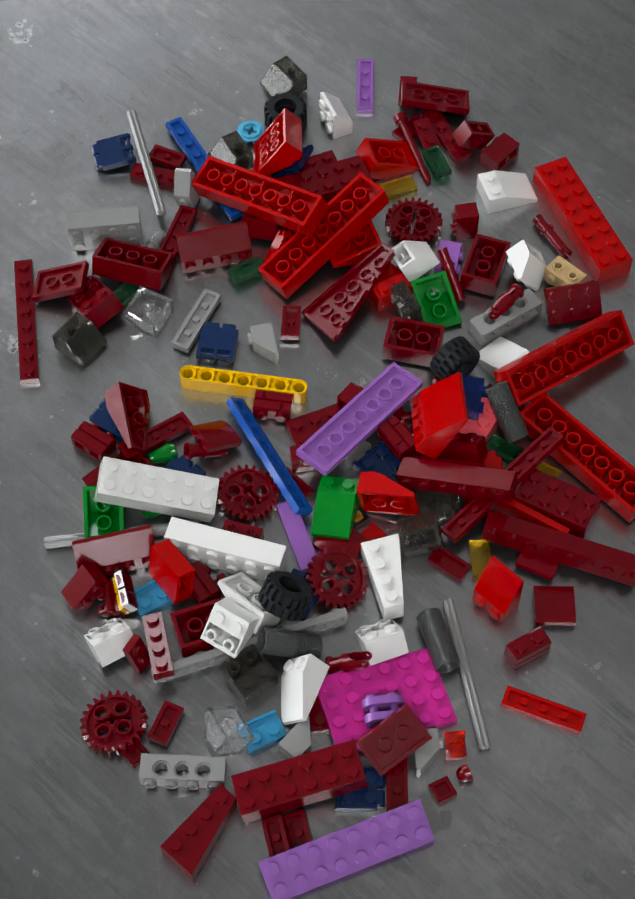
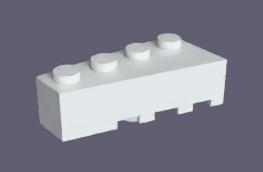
M399 533L361 543V557L364 560V566L368 568L366 571L384 621L388 618L391 620L404 616Z

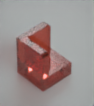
M465 730L444 732L445 761L467 759Z

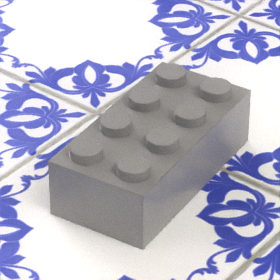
M139 206L67 212V229L72 251L97 249L105 237L143 245Z

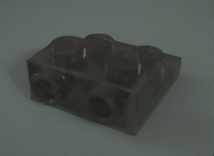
M401 281L391 286L390 299L394 305L397 304L399 307L398 311L401 317L422 322L421 306L406 283Z
M417 489L416 499L421 515L420 517L415 516V525L444 526L459 512V508H455V503H459L460 495Z

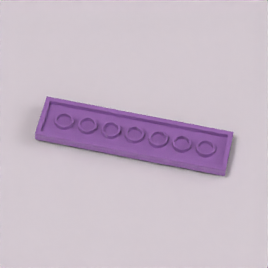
M393 362L296 450V455L321 474L327 476L366 440L380 424L384 423L422 387L423 382Z
M417 799L258 862L270 898L289 899L435 841L421 801Z

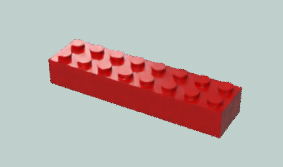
M212 156L207 157L191 182L192 187L199 196L312 237L329 209L321 195Z
M567 157L535 167L533 175L534 184L594 279L602 283L630 273L632 257Z
M360 172L327 203L329 209L312 237L296 232L258 268L263 280L288 299L389 203L385 190Z
M622 310L608 311L493 373L497 383L508 381L507 383L517 406H521L634 345V341Z
M546 393L538 396L520 411L529 434L527 436L535 441L549 426L561 433L565 441L550 456L598 497L602 498L606 504L627 522L630 523L635 518V468Z

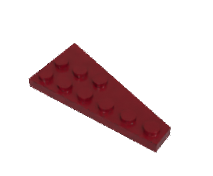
M381 242L301 312L303 316L336 343L394 258V251Z

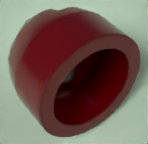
M467 764L457 769L456 776L459 781L469 782L473 780Z

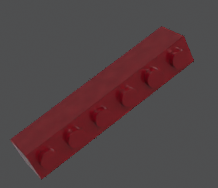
M410 457L402 458L396 474L399 484L407 489L413 488L443 494L471 496L500 502H512L518 486L516 471Z

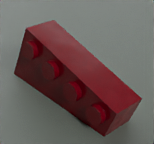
M220 784L160 846L162 855L193 883L199 870L205 864L210 851L216 845L221 832L225 829L237 808L236 797Z

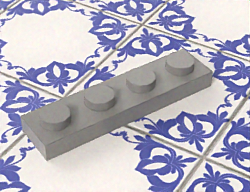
M206 288L204 289L171 342L173 348L189 353L201 333L202 326L206 325L219 304L221 294Z

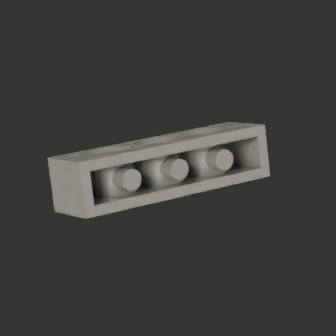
M528 288L524 290V296L518 298L514 305L497 319L492 320L489 318L491 307L481 315L474 316L469 323V332L483 346L540 314L542 302Z
M141 753L140 785L147 788L165 786L168 789L186 787L190 790L207 788L214 791L220 784L225 787L226 757ZM160 769L167 770L164 775L157 774ZM181 770L188 771L185 776L178 775ZM202 771L209 772V775L206 777L199 776Z

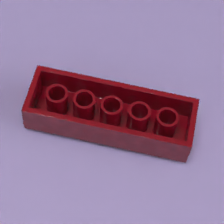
M360 155L299 171L296 174L273 178L321 195L326 203L336 196L360 172L372 180Z
M354 739L231 776L240 815L244 823L368 787Z

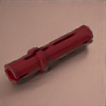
M541 214L536 215L538 220L533 218L532 222L540 230V234L547 238L562 258L568 259L569 257L566 254L571 256L572 251L556 234L554 227L548 224Z
M447 247L436 251L442 265L441 270L446 271L455 301L458 302L466 299L454 268L455 263L452 262Z

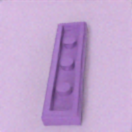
M357 59V114H374V59Z
M287 501L276 504V509L299 569L305 572L310 569L307 564L313 562L311 558L317 555L301 515H295L292 512Z

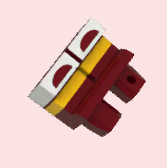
M122 570L114 573L115 577L108 580L109 582L104 587L103 592L96 597L100 601L105 599V603L98 607L99 614L103 617L113 615L119 618L138 610L131 576Z

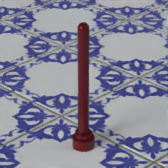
M399 112L394 115L393 120L402 129L425 183H430L431 177L407 126L408 117L405 112Z

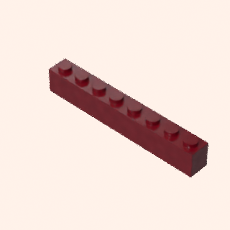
M489 510L481 539L635 586V554Z

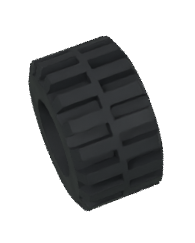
M292 92L276 93L274 97H269L264 106L266 128L286 108L301 119L303 132L307 125V107L304 99L299 97L298 94H292Z
M458 336L445 343L436 352L431 360L430 369L440 380L457 372L462 373V379L464 380L478 364L480 353L465 337Z
M285 571L270 572L258 595L259 603L267 612L288 621L303 619L314 598L313 589L306 581Z

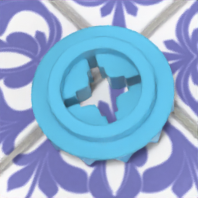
M253 120L245 121L237 128V136H239L241 141L244 140L246 144L248 142H253L254 144L264 133L263 125Z

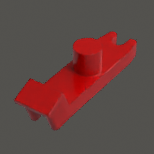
M286 229L277 231L264 262L285 243L287 238H291L292 231Z

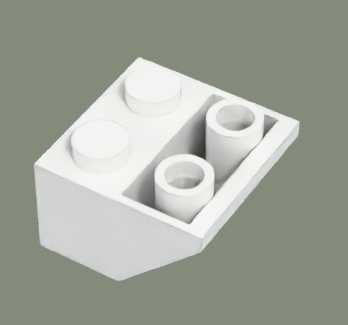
M324 91L320 92V100L318 101L320 112L318 114L321 122L324 121L327 133L331 134L333 139L352 134L353 121L340 99Z
M523 239L506 251L509 257L507 261L515 271L513 274L516 280L523 282L527 288L530 287L537 291L539 290L547 265L541 252Z
M403 240L391 248L395 253L393 259L409 282L418 279L440 263L427 242Z
M225 597L214 604L200 638L231 657L236 658L253 635L260 617Z
M119 617L108 620L101 627L90 629L88 634L84 635V638L98 663L105 667L125 656L122 649L133 636L130 627Z
M388 618L385 621L381 619L376 624L363 625L354 631L361 651H369L372 654V658L366 660L370 666L409 653L404 632L393 619L390 620Z

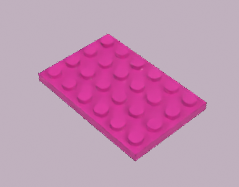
M427 648L372 666L368 664V667L365 669L349 672L340 671L325 676L317 696L334 745L353 739L356 741L372 729L365 726L364 716L368 713L364 712L362 708V700L370 694L380 696L397 692L402 695L404 704L407 703L425 729H439L457 723V717L439 671L436 672L433 666L434 664ZM356 743L358 751H361L360 747Z

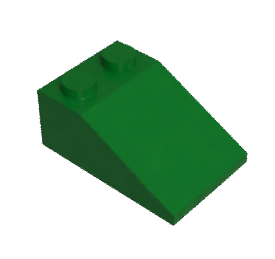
M446 271L410 282L411 296L422 322L442 325L445 328L462 323Z
M322 475L317 490L311 536L350 539L360 505L356 493L359 479Z
M97 486L83 487L85 539L125 530V507L94 501Z

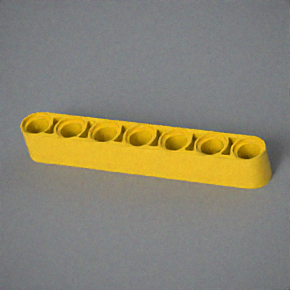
M192 365L183 366L179 371L181 386L188 390L255 398L256 390L294 394V403L297 404L304 403L308 398L307 383L301 379Z

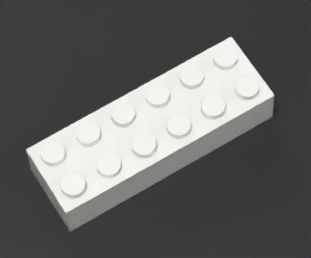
M103 456L94 501L210 523L215 515L219 479Z
M171 517L164 535V540L169 539L188 562L192 564L198 560L202 565L206 564L210 569H221L230 574L243 572L251 579L265 581L270 572H283L287 566V549L285 545Z

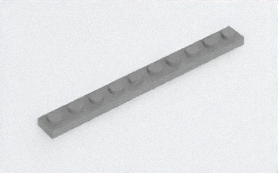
M335 608L330 610L329 613L323 615L316 614L311 616L310 619L294 621L288 626H278L273 629L314 634L348 623V613L346 608ZM258 634L250 637L236 658L258 652L256 647ZM214 647L206 652H196L193 656L187 658L180 657L172 662L175 676L154 680L152 669L150 670L153 682L157 684L236 658Z

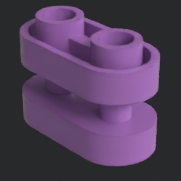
M397 692L380 696L376 694L367 695L362 700L363 711L368 713L364 716L365 726L368 728L375 727L404 705L403 696Z

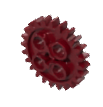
M414 197L411 198V201H408L407 198H405V202L398 200V205L393 203L392 208H389L386 214V232H389V237L394 236V242L400 240V242L403 240L427 242L429 245L430 239L435 241L436 236H439L440 231H442V214L438 213V207L434 208V203L428 205V200L421 202V198L415 201ZM415 211H418V212H417V217H416L415 222H414L413 233L410 234V232H411V225L413 224Z
M247 464L244 469L238 465L236 471L231 467L230 474L224 472V478L220 477L217 504H221L220 510L226 509L225 516L232 514V520L238 517L240 523L243 519H246L247 524L250 523V519L257 523L258 517L265 520V514L270 516L271 510L275 511L276 504H278L279 491L277 490V484H273V478L268 479L269 472L263 474V468L257 471L255 465H253L252 469H249Z
M336 545L331 550L329 547H326L324 552L320 550L317 552L318 556L314 555L311 558L313 562L307 564L310 569L305 571V574L310 577L305 579V581L311 584L314 596L318 597L316 603L323 601V608L330 605V610L335 609L336 606L340 609L345 607L348 610L351 608V605L355 606L358 604L357 600L361 601L363 599L361 594L367 593V590L363 587L369 585L368 582L364 581L369 577L368 574H364V571L368 568L361 567L364 560H357L358 553L352 556V549L345 552L344 546L340 547L339 550ZM326 562L332 565V571L326 568ZM345 567L351 569V575L345 572ZM323 582H327L329 584V590H326L323 587ZM342 586H345V587L348 588V590H349V593H348V594H345V593L342 591Z
M119 690L116 691L115 695H112L111 691H109L107 697L101 693V699L93 698L95 704H87L89 711L82 712L85 717L80 719L82 737L86 740L87 746H91L94 752L98 750L100 755L107 751L108 755L111 756L112 752L115 751L119 756L122 749L128 753L127 747L135 748L134 741L141 742L139 735L146 734L143 729L148 727L145 721L148 719L145 713L146 709L142 706L140 699L136 700L134 694L129 697L127 691L122 696ZM127 709L125 713L119 714L122 710ZM129 728L128 731L122 732L123 729ZM109 732L106 736L101 737L103 733Z

